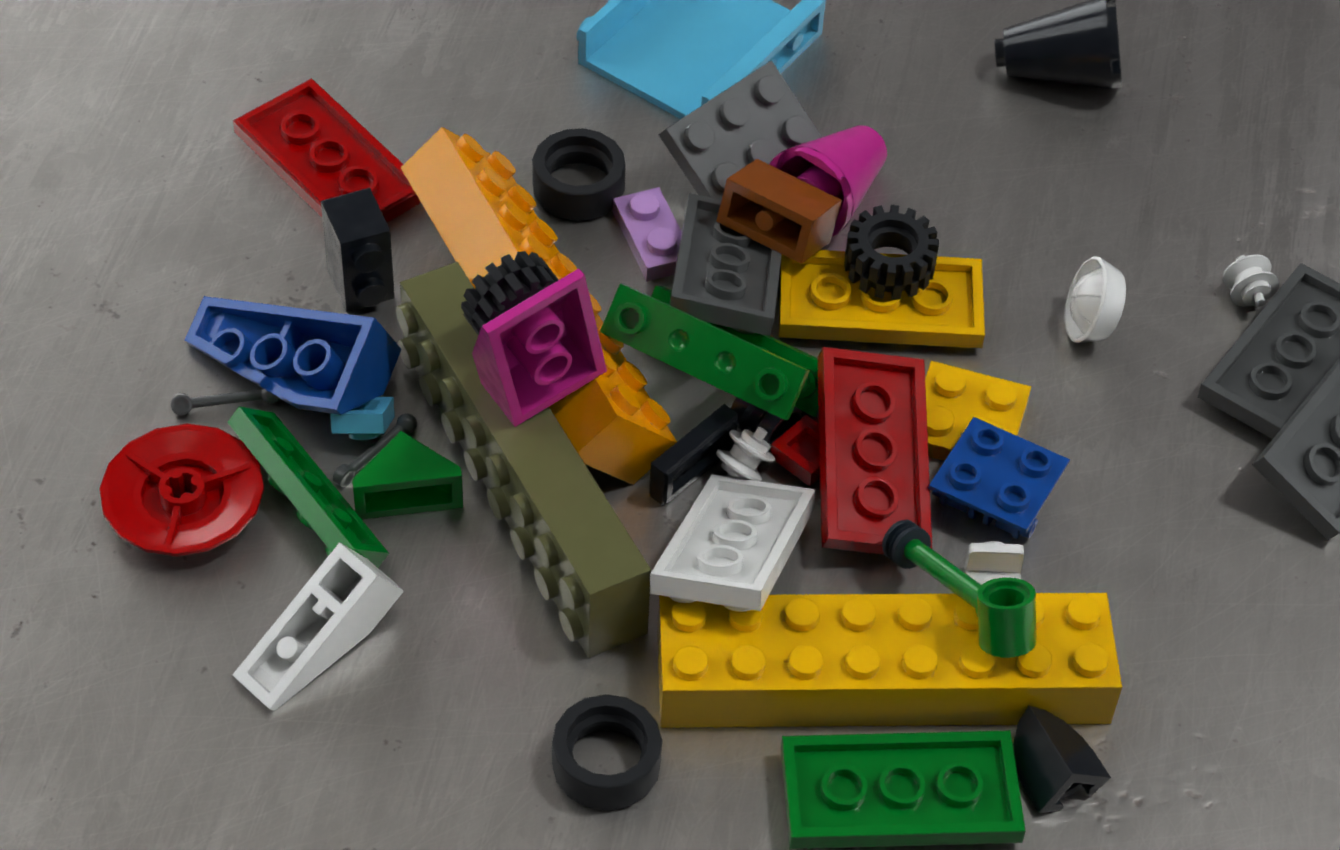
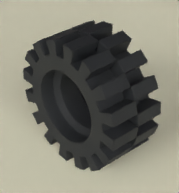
M882 205L873 207L872 216L865 210L859 214L858 221L854 219L850 224L844 267L845 271H849L848 278L853 284L860 281L859 289L867 293L872 287L875 289L874 297L883 299L884 292H891L892 300L901 299L902 291L904 290L909 297L917 295L918 287L924 290L929 285V280L934 275L939 248L938 232L935 226L928 228L930 220L924 215L916 220V210L908 208L905 214L898 213L899 205H891L890 212L885 213ZM894 247L906 252L908 255L888 257L876 252L875 249Z
M525 251L517 252L514 260L508 254L501 257L502 264L496 267L492 262L485 267L488 271L485 277L477 275L472 280L476 288L466 289L463 296L467 301L461 303V309L464 312V317L478 335L484 324L559 280L542 257L540 258L538 254L533 252L528 256Z

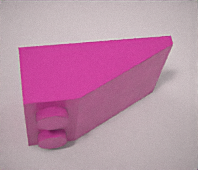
M579 268L481 327L472 351L480 382L514 427L607 372L586 277Z

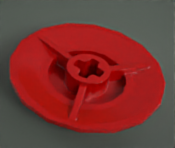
M186 423L156 428L128 442L108 463L99 489L103 516L119 538L144 552L178 557L210 551L237 537L257 514L264 492V484L260 463L242 440L219 428Z

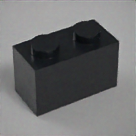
M366 188L322 200L321 208L327 270L346 312L375 306L381 302L395 299L390 229L371 189Z

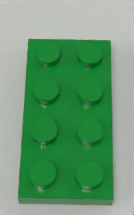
M1011 730L782 736L780 749L789 849L1023 843L1026 829Z

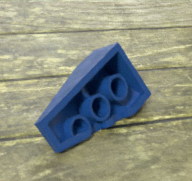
M208 296L203 297L184 339L193 348L297 409L342 415L384 394L402 350L374 317Z

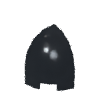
M1028 705L1018 722L1013 750L1016 770L1022 787L1039 813L1061 810L1064 806L1059 799L1070 796L1082 788L1090 796L1111 779L1096 753L1077 731L1064 720L1050 712Z

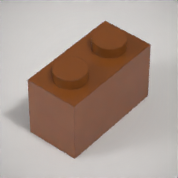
M755 159L727 178L716 221L802 264L830 243L842 200L759 159Z

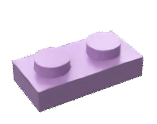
M657 187L613 198V214L646 282L674 275L682 231L660 188Z

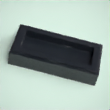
M723 404L651 462L649 496L662 506L668 504L718 463L721 459L716 454L717 450L730 451L735 444L729 432L731 430L737 431L738 413L726 404Z

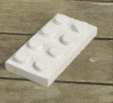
M712 474L651 571L650 594L667 596L673 601L680 603L699 601L724 605L727 609L738 612L749 610L761 611L815 509L816 489Z

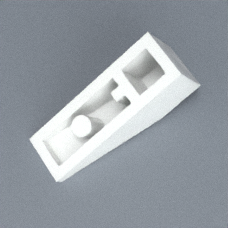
M339 542L233 673V676L266 707L276 711L367 637L404 590L367 558Z

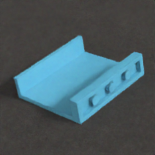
M608 0L607 4L595 15L587 17L578 29V64L673 116L682 119L771 60L780 74H782L822 35L826 0H801L792 10L772 0Z

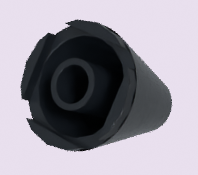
M1088 0L1004 28L1003 38L994 40L996 66H1006L1007 76L1107 89L1122 88L1116 0Z

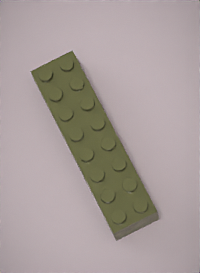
M458 261L401 281V305L395 308L399 325L403 331V339L398 340V345L402 349L400 353L401 358L408 369L415 368L419 374L420 387L427 403L430 406L437 404L440 409L442 424L449 440L452 443L459 441L462 446L465 463L471 477L475 481L482 480L486 486L487 498L493 514L498 520L505 518L511 528V540L518 556L522 560L529 558L535 568L534 576L540 593L545 600L553 598L560 610L559 619L567 638L571 642L578 640L589 659L648 634L651 569L551 409L547 407L514 427L481 384L472 355L478 334L466 320L461 309V303L467 301L463 296L466 289L474 287Z

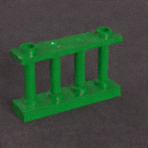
M619 284L600 330L601 333L784 420H789L794 406L815 418L819 417L818 360L816 357L771 336L758 333L743 334L733 330L731 327L700 320L669 305L671 290L664 286L655 285L652 295L649 296L626 284Z

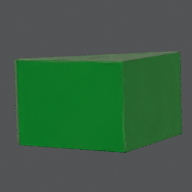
M402 431L352 479L355 512L362 520L463 508L461 467Z

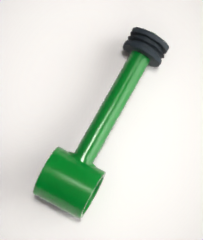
M901 520L888 529L882 542V550L887 558L904 569L920 567L976 609L979 646L983 651L996 657L1011 658L1027 654L1035 647L1036 591L1030 583L1018 578L1003 577L989 580L981 585L931 549L929 534L914 522Z

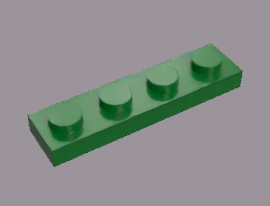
M239 406L227 423L267 471L269 483L277 491L286 495L296 507L298 519L306 527L315 531L327 546L325 548L326 554L329 556L340 542L367 558L379 568L390 553L277 415L273 412Z

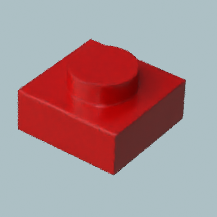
M805 415L771 444V453L778 464L809 487L820 478L819 423Z

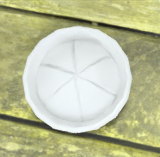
M1093 256L1085 261L1076 272L1069 289L1065 307V327L1071 341L1076 343L1105 340L1116 329L1122 316L1126 298L1125 277L1120 270L1101 257Z

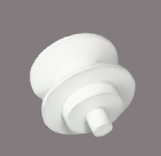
M1241 255L1227 267L1223 274V282L1226 287L1231 289L1230 298L1235 305L1241 307L1256 305L1260 307L1276 293L1279 287V280L1274 273H1271L1272 265L1267 257L1263 255Z
M758 427L755 433L744 429L742 433L736 430L729 432L735 444L730 451L718 449L716 452L717 456L723 461L721 467L728 472L726 477L754 481L762 480L757 470L761 461H775V457L769 452L771 446L764 440L768 433L765 429Z

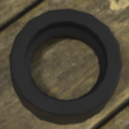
M565 129L548 136L538 145L532 158L534 197L543 209L556 217L573 221L592 220L608 214L613 209V198L623 196L625 191L626 165L623 151L613 139L601 132L589 129ZM583 163L599 168L607 176L601 181L590 185L575 186L562 183L552 177L551 173L567 164Z
M604 694L588 697L567 708L556 723L552 740V767L557 784L570 799L587 808L610 811L629 807L647 796L657 782L661 765L662 737L657 721L644 706L621 696ZM610 730L621 732L634 739L640 746L641 756L638 764L623 773L604 775L592 773L579 766L573 757V747L577 740L591 732Z

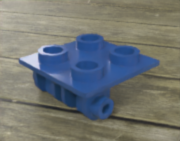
M973 417L930 482L928 489L932 490V495L940 498L939 504L943 506L949 505L964 513L969 509L968 517L971 519H975L979 512L983 513V524L989 526L992 520L996 519L995 527L1012 534L1013 538L1018 539L1022 535L1030 539L1038 523L1036 516L1068 466L1070 459Z

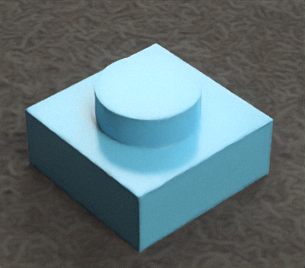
M376 397L342 415L330 413L332 434H348V437L354 440H370L377 438L380 434H384L395 417L394 397Z

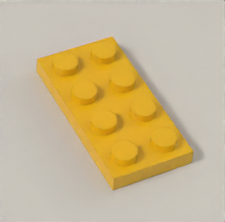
M819 250L802 264L781 255L779 293V337L983 348L985 322L982 259L937 256L933 278L929 280V285L924 290L918 287L917 295L909 297L904 290L902 291L901 299L892 300L891 292H884L883 299L874 297V288L871 287L865 293L859 289L860 281L854 284L848 278L849 271H845L844 267L845 251ZM880 253V254H882V255H884V256H888V257H903V256H906V255H904V254H886V253Z

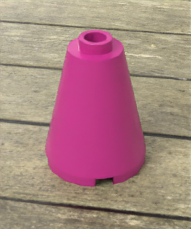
M858 125L785 149L775 156L769 165L842 200L832 234L833 237L839 234L850 222L887 158V148L883 138L877 131L868 126Z

